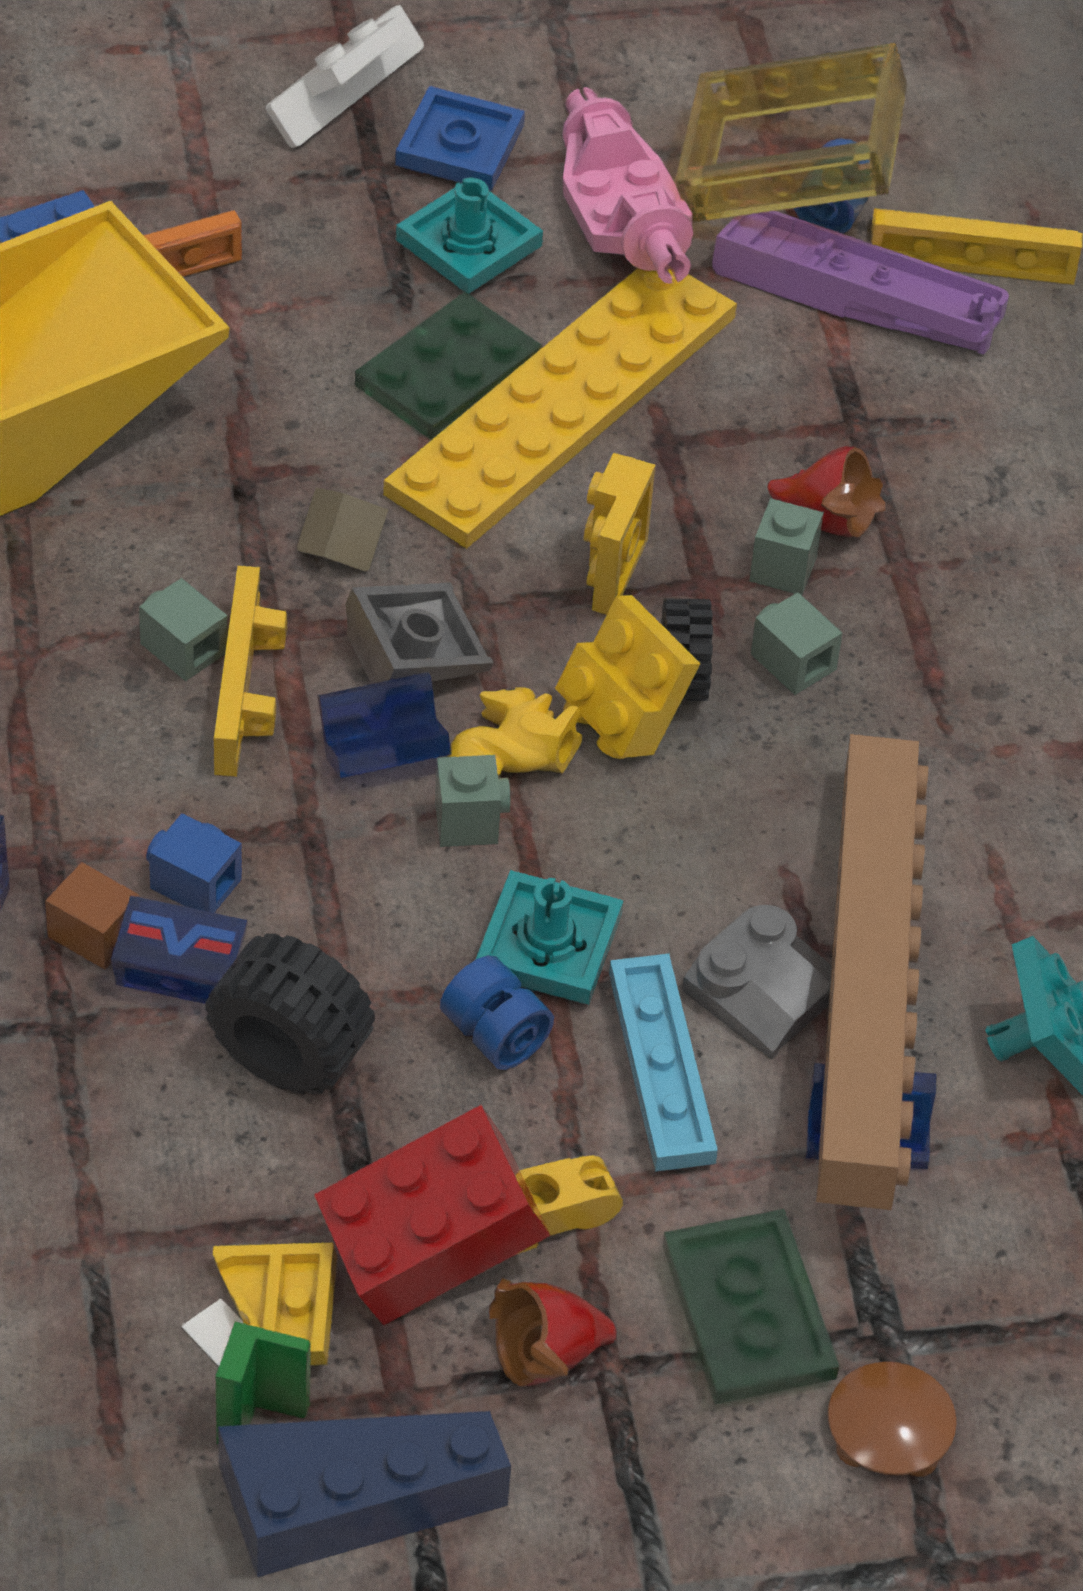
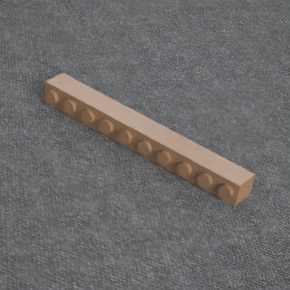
M850 734L843 786L816 1202L892 1210L896 1185H908L911 1148L900 1147V1139H910L913 1102L902 1101V1093H912L915 1057L904 1056V1048L914 1049L917 1013L906 1012V1006L916 1005L919 984V969H910L908 964L909 962H918L921 941V927L910 926L911 920H920L923 886L913 885L912 880L922 879L925 845L914 844V839L923 840L927 805L916 804V800H925L928 782V766L918 765L919 741Z

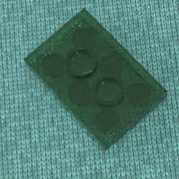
M463 292L355 370V386L432 440L542 348V344L467 292Z
M784 1209L664 1232L662 1247L714 1404L837 1380L840 1365Z

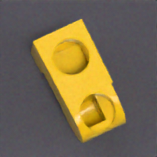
M590 1155L571 1160L566 1158L520 1170L550 1235L575 1228L586 1230L601 1226L613 1219L623 1206V1199L604 1160L599 1156ZM538 1243L523 1250L520 1253L537 1248Z

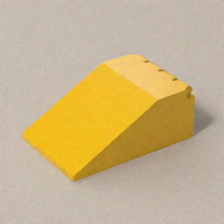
M112 201L0 243V516L39 499L229 338V326Z

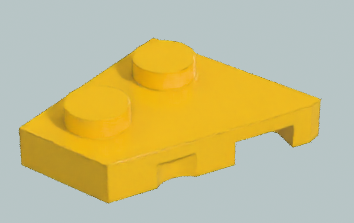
M334 1243L213 1246V1257L243 1323L307 1339L311 1343L310 1365H327L337 1267V1253Z

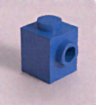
M183 813L167 831H159L148 847L146 859L149 862L150 889L208 919L212 917L242 880V843L224 835L216 826L209 823H201Z

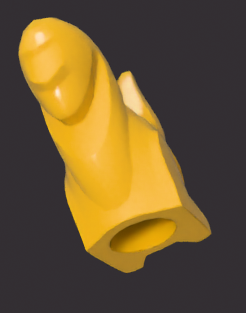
M525 687L508 688L499 691H483L479 695L480 700L486 706L482 711V716L499 725V728L477 726L460 732L451 742L447 757L495 755L498 776L501 774V771L525 773L540 770L564 773L582 743V734L576 731L580 709L576 706H569L554 719V712L548 710L552 701V695L545 693L536 698L534 692Z

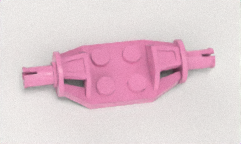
M583 88V93L587 99L584 100L579 89L574 90L566 99V108L570 115L564 123L562 132L567 149L563 173V195L593 252L623 254L634 267L645 271L657 270L659 278L666 283H672V277L668 269L672 271L677 282L683 280L690 272L691 267L690 260L685 253L690 247L693 237L692 213L661 158L632 128L630 115L620 102L610 98H597L596 93L589 88Z

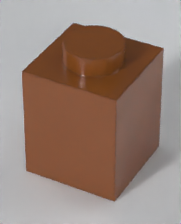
M83 862L45 900L48 937L104 970L120 953L127 954L130 952L140 938L139 935L127 933L130 923L143 926L141 922L131 921L133 911L140 912V895Z

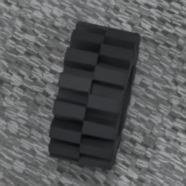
M664 598L661 625L701 663L682 701H708L710 674H712L711 658L713 655V615L710 599Z

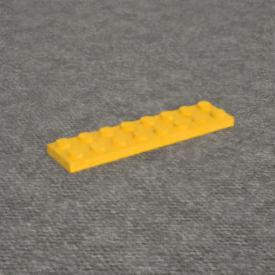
M637 268L384 479L383 495L467 549L734 320L737 303L689 274L683 280L677 282L672 271L668 269L672 277V283H666L659 278L657 270L645 271Z

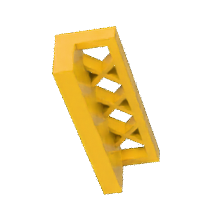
M874 208L870 243L950 271L1074 285L1082 249V233L1073 230Z

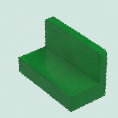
M234 1322L215 1376L217 1445L218 1427L250 1425L256 1407L299 1418L306 1417L310 1406V1341Z

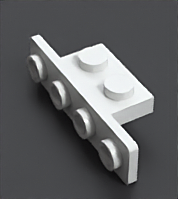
M395 6L375 21L371 18L352 29L347 34L350 38L343 46L339 43L315 58L317 63L315 68L266 105V111L290 148L300 146L423 49L424 43L401 6Z

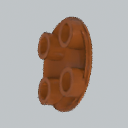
M876 1362L853 1370L838 1383L829 1401L828 1424L833 1439L836 1442V1453L845 1464L852 1467H864L870 1471L885 1475L910 1474L916 1477H924L931 1474L937 1468L938 1461L946 1454L953 1442L956 1431V1412L946 1390L926 1372L899 1362Z

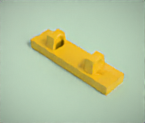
M237 566L214 732V775L237 777L243 736H273L276 721L275 697L248 692L254 650L285 648L286 611L260 607V567Z

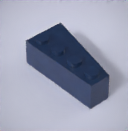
M490 1411L218 1427L219 1469L257 1578L508 1506L511 1463Z

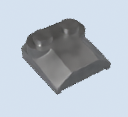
M451 582L352 587L345 603L348 626L347 636L370 682L384 696L421 688L424 682L490 671L494 662L491 657L487 656L453 592L454 587Z
M758 905L746 910L703 947L699 956L684 976L682 992L769 1058L773 1059L778 1055L780 1048L829 1006L832 966L808 944L796 936V923L789 913L776 906Z

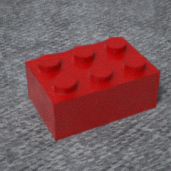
M482 1105L475 1107L314 1194L358 1296L383 1326L551 1236L504 1136Z

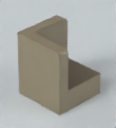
M316 487L297 550L305 554L326 558L357 570L368 571L389 509L345 493Z

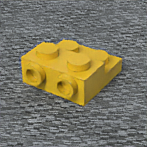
M617 453L612 454L604 473L596 471L592 477L587 494V504L594 505V509L588 517L583 537L584 541L590 543V567L586 584L587 586L594 587L592 611L606 615L615 597L623 595L648 541L655 464Z
M632 595L616 596L594 641L576 644L555 689L566 700L563 710L569 706L579 707L580 714L577 722L589 724L600 735L597 740V746L602 752L617 759L649 756L655 754L701 663Z

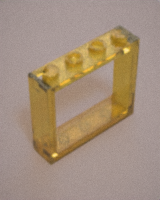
M896 42L700 73L675 179L680 199L686 202L692 213V223L889 194L907 90V81ZM883 57V61H878L877 58ZM725 82L726 85L718 86L717 91L713 92L711 84ZM876 98L868 141L716 164L725 121ZM870 159L869 163L859 164V161Z

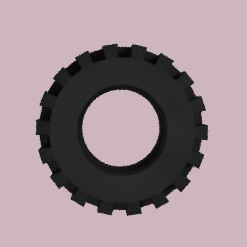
M266 933L264 937L256 936L252 938L210 992L209 998L205 1003V1010L209 1013L206 1018L209 1026L216 1032L214 1036L237 1063L244 1066L259 1079L261 1078L282 1090L285 1088L293 1093L302 1095L306 1092L312 1095L322 1094L324 1090H330L335 1085L374 1028L372 1024L375 1021V1012L369 1007L372 1002L368 994L359 987L360 982L334 957H330L311 943L306 944L300 939L289 935L283 938L276 933Z

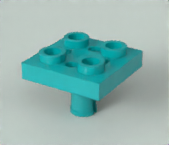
M477 178L462 179L461 184L458 182L455 188L396 225V241L465 293L469 294L540 248L543 242V230L490 192L488 185L484 181ZM447 250H453L455 252L449 253L447 252Z
M510 870L476 959L487 955L497 956L520 980L521 987L589 1005L619 925L624 900L569 886L563 880L558 883L555 882L556 878L543 879ZM537 961L539 963H544L546 961L548 964L546 966L540 967L535 965L533 962Z
M1034 936L1028 937L1012 944L1025 1012L997 1024L986 1026L985 1031L989 1036L987 1037L988 1044L994 1056L1000 1062L1036 1047L1083 1095V981L1076 982L1069 975L1068 969L1058 953L1050 954Z

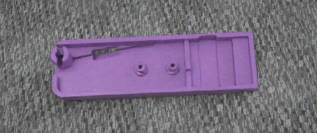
M750 202L716 236L712 267L717 275L842 318L845 316L985 354L990 348L993 330L1005 316L1009 294L998 286L877 245H872L871 243Z

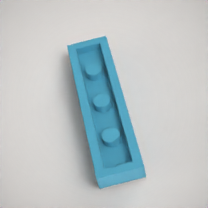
M661 954L610 960L609 977L655 1172L716 1164L718 1149L670 955Z

